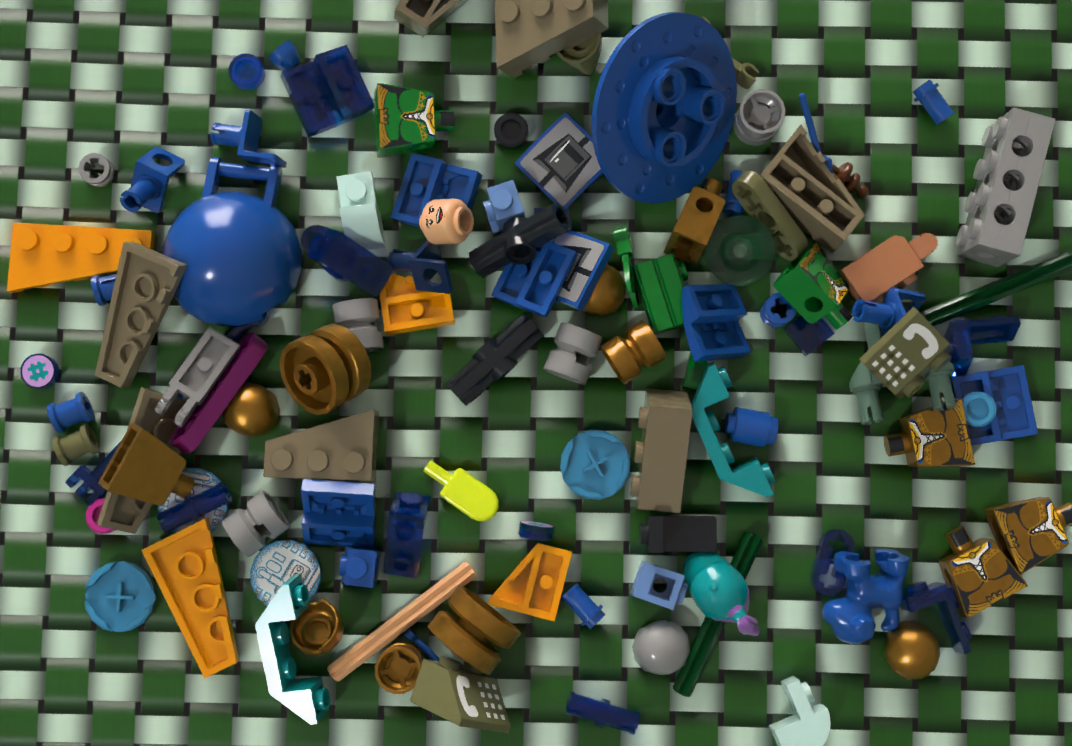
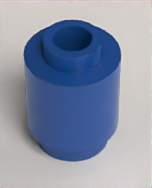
M735 407L732 413L726 414L724 433L729 434L730 442L764 447L766 444L773 445L778 433V418L770 416L769 412Z

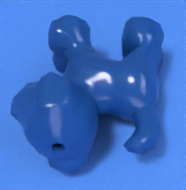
M876 549L875 562L880 570L873 576L870 575V561H859V554L848 551H840L834 554L833 563L835 570L843 573L847 578L845 597L825 603L822 615L840 641L849 644H861L872 638L876 627L872 614V609L875 608L885 610L886 616L881 624L883 631H892L898 627L900 620L898 608L904 599L902 586L909 568V557L893 549Z

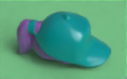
M714 552L691 553L684 564V579L700 611L713 620L736 623L739 632L743 635L758 636V620L748 615L750 603L749 588L741 573Z

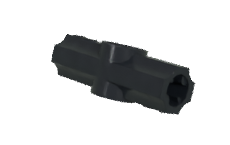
M557 202L529 218H511L504 223L503 233L469 252V261L473 265L475 272L482 278L489 276L510 263H529L535 259L538 247L571 229V220L567 216L565 209Z
M522 314L497 338L492 337L472 356V360L452 377L446 385L465 406L469 405L493 382L497 383L518 364L517 360L540 341L544 334L529 317Z

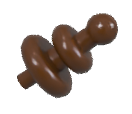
M846 162L839 168L834 164L832 165L833 176L836 180H841L848 192L854 190L860 198L868 196V187L859 184L860 175L858 173L851 174L853 171L851 163Z

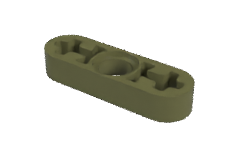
M744 171L732 184L734 196L776 253L786 260H796L808 246L805 235L766 181L754 171Z

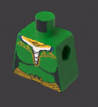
M377 83L374 92L377 158L431 149L436 141V131H454V111L435 110L434 94L432 92Z
M817 242L802 252L796 260L790 261L773 284L774 288L810 324H814L825 316L837 330L852 318V315L841 303L849 287Z

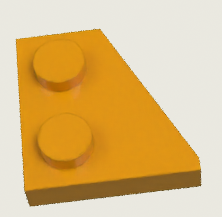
M376 268L386 336L455 325L451 293L416 290L412 276L407 275V277L389 273L387 269Z
M537 543L489 598L488 604L555 622L572 551Z

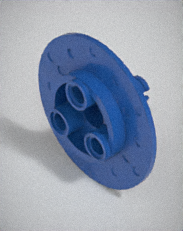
M668 12L653 16L634 27L621 40L603 69L596 88L592 109V140L600 168L608 181L616 190L631 199L654 204L668 202L681 197L705 178L725 147L735 115L737 98L736 74L728 46L719 32L710 23L695 15L682 12Z

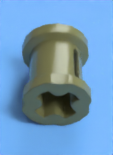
M87 423L81 425L79 431L65 437L56 436L52 438L54 452L65 467L72 464V460L89 452L92 454L100 452L98 439Z

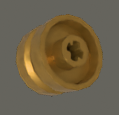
M337 324L324 325L312 331L308 336L300 337L288 343L281 353L280 370L285 387L294 401L307 412L316 415L327 414L340 407L344 402L361 395L369 387L372 373L371 362L366 349L357 336L344 326Z
M459 585L448 599V603L452 610L462 619L460 620L447 611H439L428 625V628L454 654L481 672L490 675L501 661V657L488 640L501 648L510 649L521 635V632L488 603L467 588Z

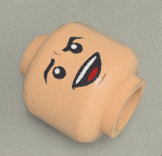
M434 199L428 202L423 209L419 225L430 243L435 245L460 244L466 240L473 230L474 218L471 210L460 199Z

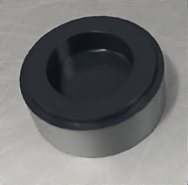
M506 113L500 116L494 125V136L497 143L509 150L523 146L528 138V124L526 120L516 113Z

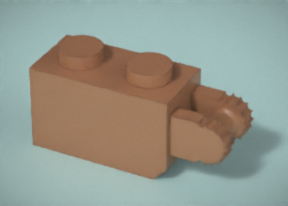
M924 233L908 243L905 237L894 235L841 269L839 273L849 287L847 294L855 304L858 299L882 303L883 298L887 294L886 291L891 287L897 285L899 289H903L917 280L915 272L924 267L920 260L937 249L939 245L937 244V237L931 233Z

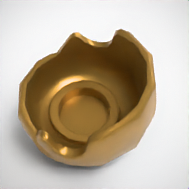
M606 265L583 310L584 312L604 317L615 312L624 301L626 284L619 271L613 266Z
M249 382L244 383L222 412V418L225 420L224 423L236 433L249 438H256L268 434L278 422L280 408L277 398L272 392L261 385Z
M321 598L320 601L309 602L308 608L296 620L291 621L289 633L293 644L307 655H322L330 652L341 641L344 624L341 613L335 606Z
M901 621L896 629L887 632L884 655L895 674L907 680L923 679L935 670L940 657V648L936 637L927 626L917 621Z

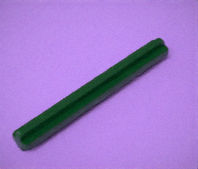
M1070 252L1063 253L920 311V313L932 326H936L1071 271L1072 254Z
M749 531L744 533L730 563L741 573L744 579H746L763 543V538ZM705 616L690 648L687 661L681 667L674 682L673 689L675 692L685 697L692 695L725 622L716 621Z

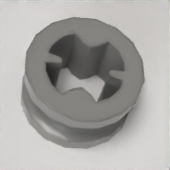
M90 153L84 156L79 164V174L82 179L95 187L106 186L112 181L115 174L113 164L102 154ZM96 162L104 168L103 174L98 173V178H95L89 172L91 166L96 168L94 164Z

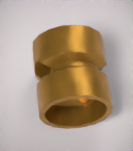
M643 320L626 330L624 339L616 336L600 346L609 365L624 385L641 374V367L643 365L651 368L667 358L657 337Z
M396 642L390 645L378 657L375 664V677L378 684L385 691L392 694H404L411 691L415 686L423 659H425L422 651L415 644L409 642Z

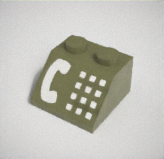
M913 307L859 360L895 396L901 399L906 395L909 398L924 385L922 380L924 376L932 369L935 372L939 371L950 361L951 356L949 353L953 348L929 321Z
M440 656L439 661L423 659L410 702L461 727L509 733L510 722L496 678L481 672L466 661H464L463 666H460L461 662L444 656Z

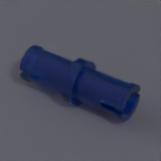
M220 482L218 485L197 495L189 494L184 497L183 502L158 512L157 519L159 521L164 520L159 523L165 533H170L172 530L193 520L199 522L205 519V514L225 504L232 503L231 495L226 496L229 493L227 486Z
M572 691L565 708V714L567 715L570 714L593 721L595 726L600 728L606 725L632 735L635 734L640 719V712L611 705L610 700L604 698L598 701Z

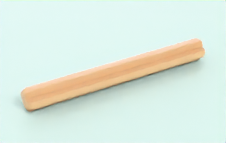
M468 562L462 563L327 667L331 677L336 682L341 681L451 597L459 585L464 587L477 575Z

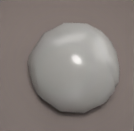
M667 620L654 621L640 628L632 645L635 661L644 671L656 675H667L678 671L685 665L691 650L687 633L679 624Z

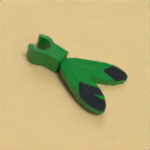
M627 226L613 229L617 255L623 263L626 287L632 304L636 309L639 308V301L630 257H634L630 231H627Z

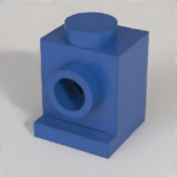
M346 546L345 554L341 556L339 575L342 576L341 582H344V585L369 588L377 586L381 550Z

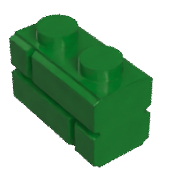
M674 253L633 266L634 279L653 333L658 335L684 327L682 288L685 287L683 281L688 280V275L683 261H676Z

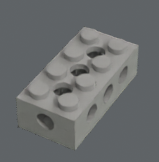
M1013 107L1004 116L999 117L993 125L986 128L982 138V146L986 147L983 159L980 158L973 173V179H977L975 190L970 192L965 204V212H968L966 225L960 227L956 238V245L960 246L957 256L999 267L1021 256L1055 118Z

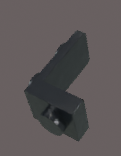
M645 516V523H640L639 526L640 545H645V551L648 553L714 552L717 550V519L715 516Z

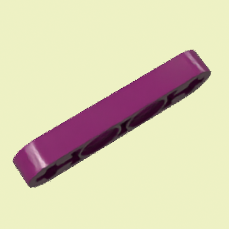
M250 332L239 341V352L200 406L197 405L194 413L182 428L177 426L170 438V444L182 453L189 454L197 448L265 354L268 344L255 333Z

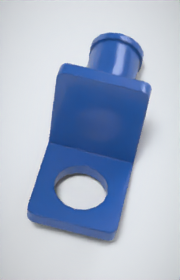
M245 110L242 126L216 122L213 124L211 129L218 131V133L211 132L210 134L213 145L238 147L237 155L250 164L265 166L273 164L286 168L287 162L276 154L257 152L262 118L253 111Z
M159 147L152 148L138 159L135 164L131 187L121 194L123 197L120 198V202L124 209L130 212H137L141 207H144L152 212L159 213L163 207L169 178L185 165V160ZM162 158L168 160L172 165H160L154 162L153 159Z
M891 287L883 298L882 303L858 299L853 306L852 317H855L854 321L879 325L882 334L885 335L913 307L919 310L925 302L926 296L924 293ZM901 300H912V304L904 309Z

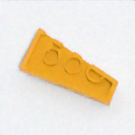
M13 223L7 292L16 293L24 291V289L54 286L56 283L86 280L94 275L117 274L123 242H135L154 250L155 232L152 230Z
M209 517L141 550L204 679L240 660Z

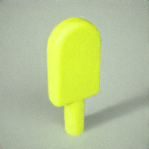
M432 460L429 461L423 472L444 486L440 492V496L476 521H487L496 515L499 508V500L492 489L461 468L456 469L452 475Z

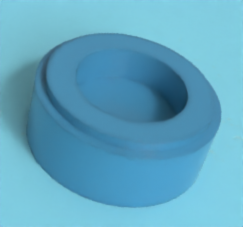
M972 392L962 399L967 424L973 427H983L991 423L995 418L997 408L995 401L990 395L984 392Z

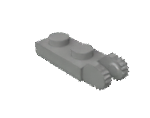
M209 327L168 383L169 388L158 402L155 412L163 416V414L169 411L178 393L188 398L182 409L177 413L174 421L176 425L182 428L194 413L197 405L200 406L239 352L240 345L212 327Z

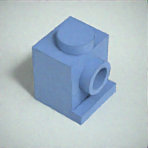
M514 180L486 188L489 199L482 201L493 235L503 232V225L507 220L514 217H525Z
M641 560L630 594L674 610L676 603L682 604L688 584L683 583L684 575ZM657 579H663L666 582V588L662 592H656L653 588V584Z

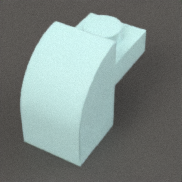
M372 172L336 176L341 205L342 226L350 251L353 253L385 248L382 217L377 205Z
M795 676L780 681L794 715L769 725L777 746H823L829 736L831 726L828 708L821 703L811 707L810 704L815 702V699L806 681L801 683Z

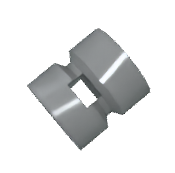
M759 89L746 95L734 116L733 127L737 137L742 142L752 146L763 145L770 141L784 121L786 111L784 102L771 90Z
M353 299L332 305L334 323L346 327L355 334L365 347L367 353L384 349L382 329L375 325L380 320L377 299Z
M560 323L554 339L557 349L550 350L543 369L563 379L586 385L592 369L589 360L597 356L603 338L578 326Z
M261 491L247 502L246 510L237 509L222 520L223 527L233 543L247 557H251L266 546V538L275 539L290 528V523L283 511L265 491Z

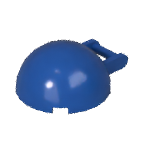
M211 157L201 199L193 202L183 210L170 227L163 244L162 254L188 265L173 297L184 311L202 322L218 326H241L263 319L262 314L274 308L278 303L282 306L297 286L302 271V249L294 226L284 213L276 207L282 178L281 165L272 164L270 168L226 163L222 162L221 158ZM221 176L267 182L264 199L241 192L217 193Z

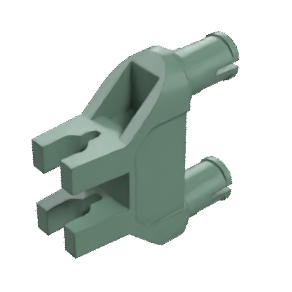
M863 322L869 350L883 334L879 325ZM950 361L939 371L935 372L932 369L922 378V380L928 381L933 411L944 410L941 398L943 395L947 409L957 407L950 376L953 375L955 370L954 365ZM862 362L859 363L850 380L849 389L850 392H853V395H857L861 425L872 424L870 410L872 411L873 421L881 423L884 421L878 391L886 386Z

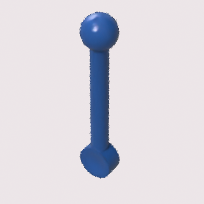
M411 628L404 632L405 636L415 643L431 660L439 661V657Z

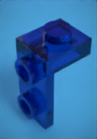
M324 227L323 231H319L311 240L309 246L311 250L307 257L320 265L332 269L374 297L380 294L394 271L391 265L340 231Z
M995 316L990 319H960L955 322H949L944 338L953 348L949 353L951 356L950 362L954 365L955 370L952 377L965 376L974 357L970 345L1013 341L1021 325L1019 317Z
M415 492L395 493L388 516L383 568L385 574L410 578L418 577L424 526L429 512L431 497L421 496Z
M920 581L906 586V593H904V599L900 605L901 609L913 612L936 603L953 650L963 655L971 653L969 642L972 641L971 634L965 622H961L956 611V608L959 607V602L954 590L951 587L948 588L947 584L939 582L927 585L926 581Z

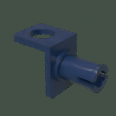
M427 240L417 252L393 249V252L389 253V269L391 271L412 272L416 290L445 294L452 292L453 287L448 266L445 261H442L439 245L432 244ZM437 272L441 277V283L439 284L430 281Z

